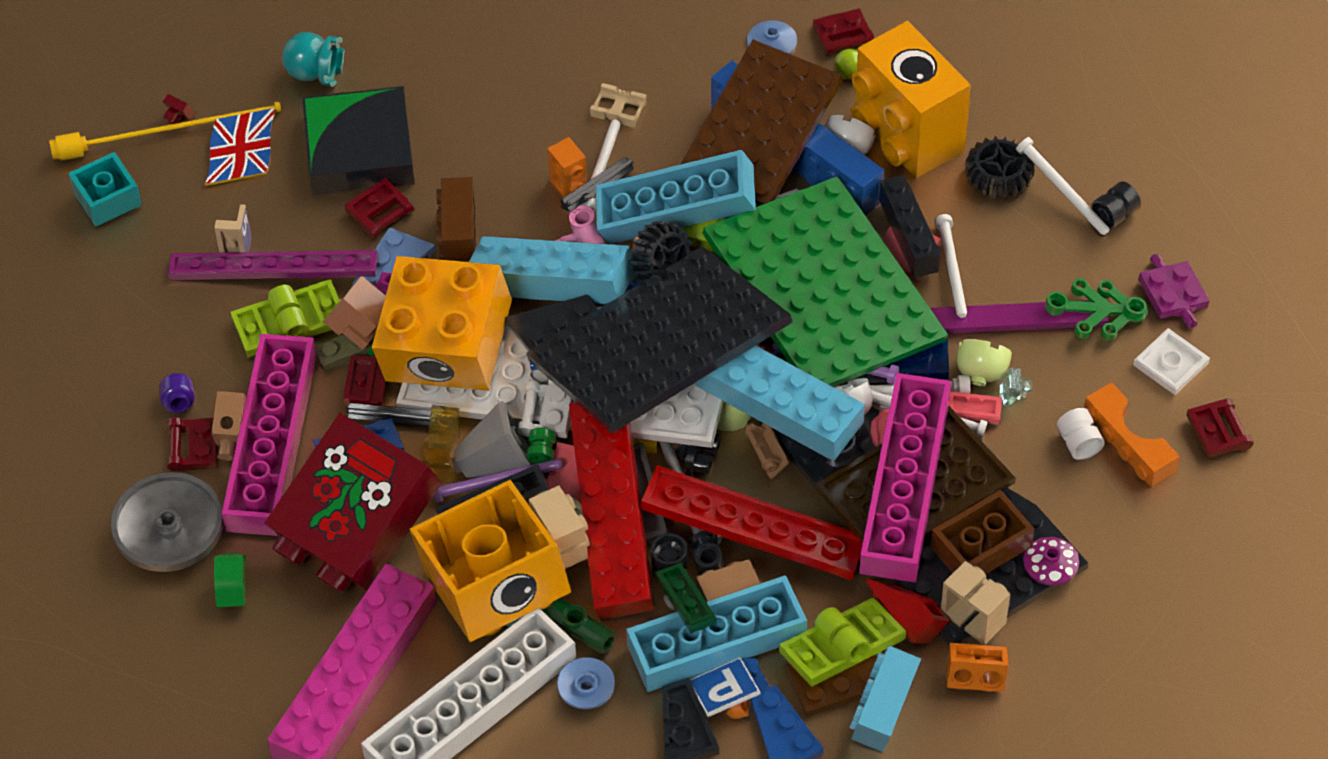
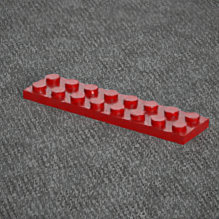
M658 465L640 504V509L849 580L853 579L861 556L863 543L851 530Z

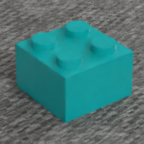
M115 152L68 173L72 191L95 227L142 205L137 184Z

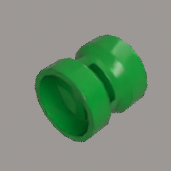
M548 428L531 429L529 432L531 446L527 449L526 458L533 463L554 460L555 452L552 447L556 443V432Z

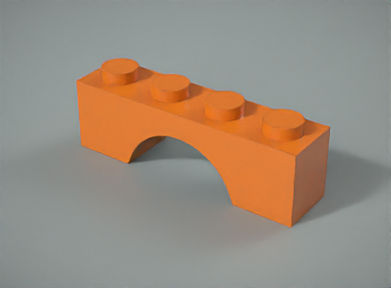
M1111 382L1088 395L1084 408L1089 411L1095 426L1101 431L1103 438L1113 444L1118 450L1120 457L1132 465L1141 480H1145L1150 487H1153L1177 472L1180 456L1164 438H1142L1133 434L1126 427L1123 419L1127 414L1129 400Z

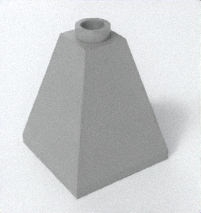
M503 401L499 402L454 449L455 457L451 461L457 473L463 472L466 478L482 477L533 465L526 458L529 447L527 438L517 432L518 424Z

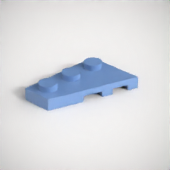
M389 228L375 249L378 252L376 277L364 278L374 285L375 282H378L382 272L392 273L396 256L424 258L428 255L430 257L436 252V245ZM357 277V278L355 279V281L353 282L352 286L354 285V283H355L360 277Z

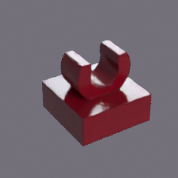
M168 93L162 101L168 107L164 118L171 125L181 123L182 117L192 121L196 114L188 103Z

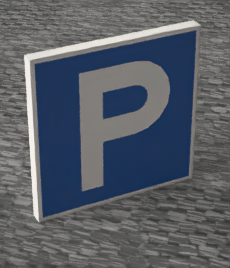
M737 658L690 679L700 704L708 717L761 694L741 658Z

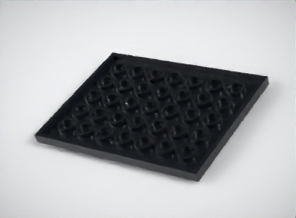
M701 247L678 262L671 264L655 276L648 278L635 288L626 291L625 294L615 300L606 303L590 315L583 317L567 329L560 331L547 341L538 344L535 348L528 351L526 355L529 362L612 434L793 323L789 312L707 249Z

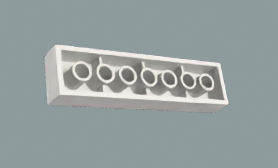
M541 609L526 614L363 741L361 745L364 759H451L560 673L568 663L576 660L575 642Z

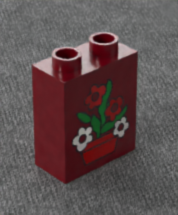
M339 412L264 524L279 536L272 549L293 564L300 567L308 555L322 564L315 576L333 589L344 594L348 586L353 583L367 592L384 565L389 563L409 533L410 528L413 527L442 484V481L428 465Z

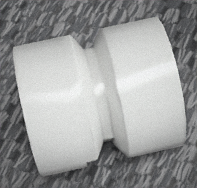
M1085 408L1070 410L1059 418L1056 425L1064 441H1066L1071 455L1077 460L1094 456L1103 448L1105 443L1098 428L1093 425L1094 421L1089 411Z

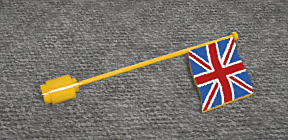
M274 102L272 106L87 141L85 136L80 137L79 132L55 136V139H51L49 142L53 160L60 159V161L84 157L83 152L88 151V145L215 122L210 140V169L205 182V186L266 175L271 159V128L275 111L281 112L280 102Z

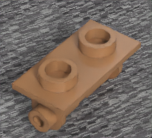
M754 423L749 424L745 428V435L750 439L762 463V468L766 470L769 478L773 479L790 461L772 427L765 423L761 426H756Z

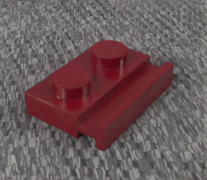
M350 356L343 395L344 405H349V403L383 405L387 381H385L376 357Z

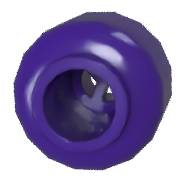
M173 373L162 379L159 385L162 406L167 411L173 413H182L189 410L195 402V389L191 378L185 374Z

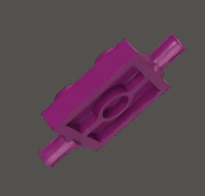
M1159 253L1153 254L1150 257V261L1155 269L1140 272L1138 280L1160 319L1170 316H1181L1187 328L1190 329L1191 326L1194 328L1198 322L1192 313L1195 310L1208 307L1210 302L1208 296L1188 261L1165 265Z

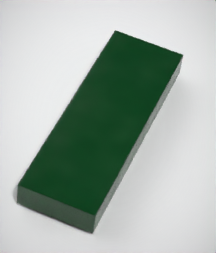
M681 563L655 572L657 582L691 634L717 624L715 614Z

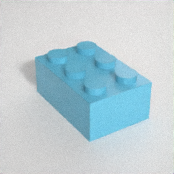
M888 646L885 654L879 653L870 675L875 680L869 678L860 703L865 706L858 705L849 727L855 730L851 738L852 740L884 752L921 658Z

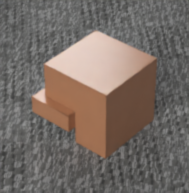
M361 276L340 299L323 323L338 335L343 333L363 350L376 334L386 296Z

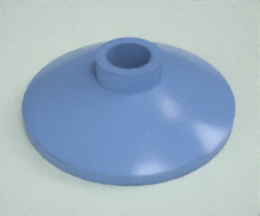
M780 21L761 22L755 25L747 36L748 46L752 39L789 54L795 50L797 45L795 31L789 25Z
M579 658L571 661L561 670L558 676V691L562 699L569 705L579 709H592L601 706L611 697L615 688V678L612 670L604 662L594 658ZM584 686L591 687L589 690H583L582 688Z

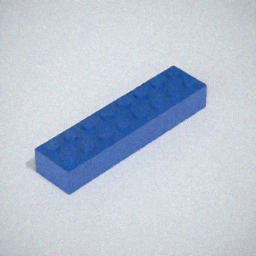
M733 60L711 77V110L738 65ZM818 123L792 172H797L812 186L838 176L861 211L867 216L880 204L879 188L880 180L884 179V169Z

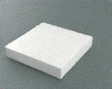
M1167 328L1134 359L1133 365L1176 395L1209 364L1210 357Z

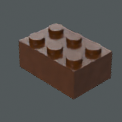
M472 177L441 178V189H436L438 210H436L438 226L437 246H440L439 260L469 262L476 249V207Z
M999 490L932 529L931 549L952 573L967 561L973 567H979L986 575L1031 548L1034 528L1006 495Z

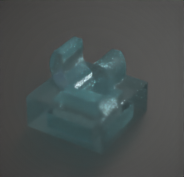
M1011 367L1000 381L1002 404L1012 406L1016 399L1025 400L1026 391H1032V381L1021 379V369Z

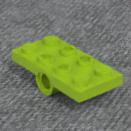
M331 279L293 291L289 285H280L269 292L268 300L231 311L230 314L248 358L256 355L260 334L312 337L331 331L332 329L323 321L340 300Z
M873 597L843 613H840L835 607L823 610L816 618L815 627L779 644V651L812 687L887 649L888 646H893L905 640L906 631Z

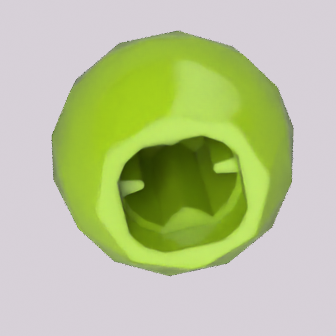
M845 49L836 55L834 65L838 74L842 75L844 80L851 81L852 75L857 72V50Z

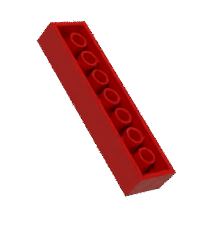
M577 403L569 404L582 514L588 525V530L585 533L590 543L587 546L594 609L600 620L654 611L656 608L643 512L640 509L641 497L631 422L611 434Z

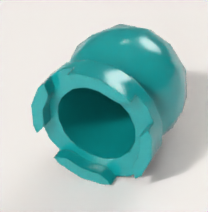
M300 32L293 35L286 42L281 53L283 66L289 75L297 80L312 82L319 78L322 85L333 87L337 84V81L334 80L335 74H341L343 67L344 48H339V43H342L343 39L330 35L324 40L321 36L311 32Z

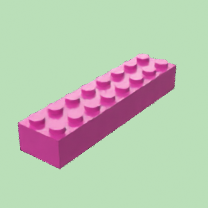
M260 334L222 510L226 532L278 536L264 522L292 481L317 358L314 338Z
M896 373L860 556V574L916 582L949 406L951 381Z
M388 564L384 565L268 738L271 757L275 759L336 758L436 605L434 585Z

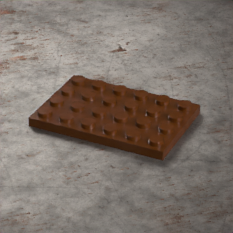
M752 39L681 164L742 150L752 162L754 168L755 203L761 206L774 201L843 81L842 75Z

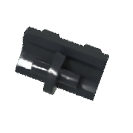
M715 434L712 448L673 443V449L678 452L677 458L680 460L685 458V464L687 465L685 475L693 477L695 471L709 474L713 463V456L703 454V450L716 453L721 443V435Z

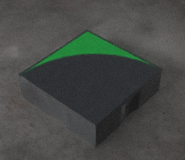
M404 86L302 97L312 195L347 192L358 188L372 187L384 178L394 186L415 184Z

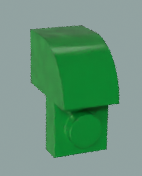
M238 553L215 555L214 587L216 607L245 606L247 598L245 579L247 555Z

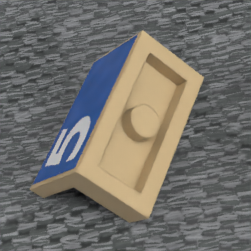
M240 204L237 221L216 220L214 229L219 253L249 252L252 236L246 205Z

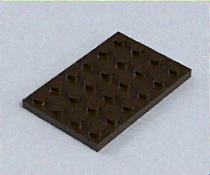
M948 406L924 540L932 536V529L997 491H1004L1015 484L1016 479L950 406ZM882 444L816 483L815 487L820 496L862 543Z

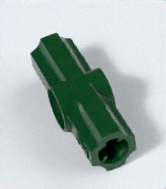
M559 598L548 607L542 609L573 641H581L601 654L608 653L613 647L614 641L617 638L616 632L587 615V611L583 606L578 604L571 605Z

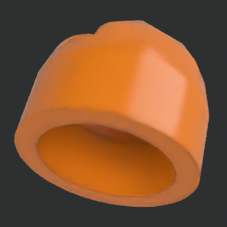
M747 701L728 708L726 714L732 719H741L748 716L749 707Z

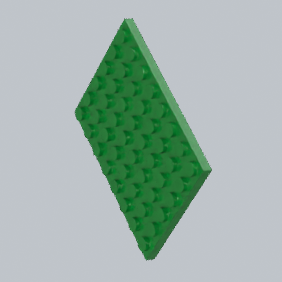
M838 176L758 206L754 211H745L703 228V236L722 262L791 314L793 323L771 336L788 363L832 387L947 340V332Z

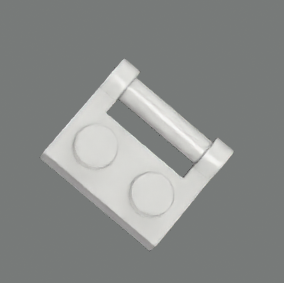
M533 381L527 382L524 390L526 400L522 421L518 424L517 432L522 436H529V432L533 428H548L556 432V438H567L570 422L569 404L573 403V400L556 385H540ZM537 397H544L540 424H533Z

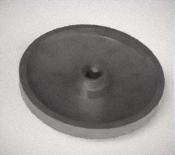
M176 472L155 474L133 484L119 498L111 517L112 535L119 552L132 564L145 570L156 572L176 571L199 562L215 547L223 529L221 503L214 490L197 477Z

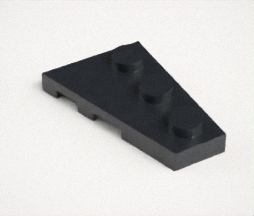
M690 678L662 686L665 759H706L720 754V748Z

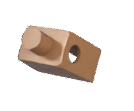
M217 391L212 436L218 448L217 457L221 460L231 461L234 459L246 403L244 393Z

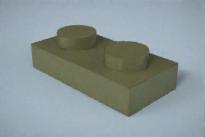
M345 335L315 345L317 360L323 372L349 363L351 355L367 356L371 347L369 342L362 350Z

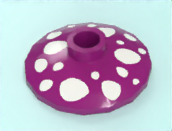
M1043 537L1033 541L1032 547L1025 551L1023 558L1024 568L1029 576L1038 583L1049 586L1062 585L1070 581L1076 575L1080 563L1078 553L1074 547L1067 541L1056 537ZM1048 555H1054V556H1056V557H1055V558H1051V557H1049Z

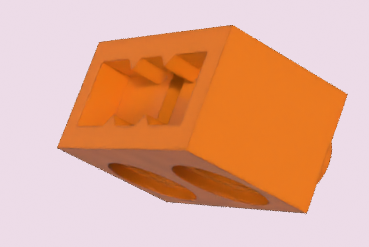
M570 137L547 148L549 180L564 198L587 182L586 157Z
M950 643L946 664L947 688L1004 692L1009 667L1007 647Z

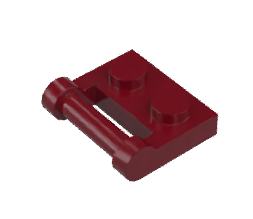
M860 8L813 19V28L826 56L834 54V51L866 44L874 39L873 32L869 29Z
M386 178L345 204V211L365 229L371 239L380 235L381 230L402 216H408L415 211L412 203ZM394 204L399 206L375 223L371 221Z
M1230 398L1187 410L1186 416L1208 458L1236 450L1245 451L1254 445L1251 436L1246 434L1234 411L1235 405ZM1219 413L1227 419L1235 438L1231 439Z
M174 417L167 421V430L170 432V457L167 459V468L170 471L217 468V446L212 436L214 418L182 420L181 418ZM189 432V458H182L181 433Z

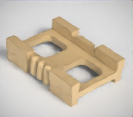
M602 83L601 91L594 105L590 107L591 116L604 120L608 117L609 120H619L620 124L635 128L641 111L646 105V94L632 91L631 94L629 92L625 93L624 90L621 92L618 89L617 91L616 86ZM603 97L615 100L611 109L598 106ZM626 104L639 107L634 116L622 113Z

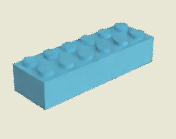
M739 150L596 185L597 231L609 244L635 239V237H638V231H644V226L652 224L653 221H669L680 227H686L737 215L745 211H754L756 206L753 164L746 154Z
M482 236L469 261L472 263L500 265L512 298L566 301L587 295L593 303L606 304L625 293L633 276V273L630 272L633 265L628 262L632 258L630 247L615 244Z
M757 346L752 347L695 382V386L832 461L838 457L864 423V403Z
M786 575L708 601L707 604L715 614L717 624L692 634L677 612L628 628L627 647L647 693L662 688V686L706 673L737 658L746 659L779 648V644L807 631V619Z

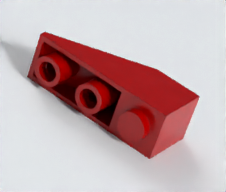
M871 578L866 580L872 589V595L883 603L887 608V612L906 631V639L912 643L929 644L950 621L933 599L886 580Z

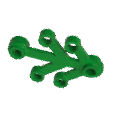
M1077 278L1073 281L1072 293L1076 296H1085L1091 302L1068 301L1065 294L1058 291L1051 292L1045 302L1047 312L1053 316H1058L1064 313V311L1093 313L1085 321L1077 323L1074 333L1080 339H1087L1096 325L1110 314L1120 316L1112 323H1105L1101 330L1103 339L1113 341L1118 331L1130 321L1141 322L1148 314V308L1143 299L1139 297H1130L1128 299L1109 280H1102L1099 283L1097 292L1083 278ZM1111 297L1118 304L1109 303L1105 298Z

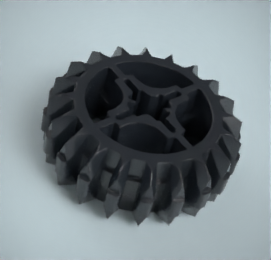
M995 135L993 140L990 141L985 137L983 143L977 142L975 147L970 149L965 161V174L968 177L969 185H974L975 192L982 190L984 197L991 194L993 199L997 196H1002L1005 200L1007 195L1015 198L1017 192L1023 193L1026 187L1030 186L1035 174V163L1025 153L1020 154L1016 150L1018 146L1016 139L1008 141L1005 136L1001 140Z
M653 221L652 224L645 225L644 231H638L639 238L632 240L635 246L633 250H630L633 254L632 258L628 261L633 265L630 272L635 275L634 280L641 284L648 278L665 270L671 264L691 254L693 251L689 246L692 241L687 239L688 233L682 230V227L669 221Z

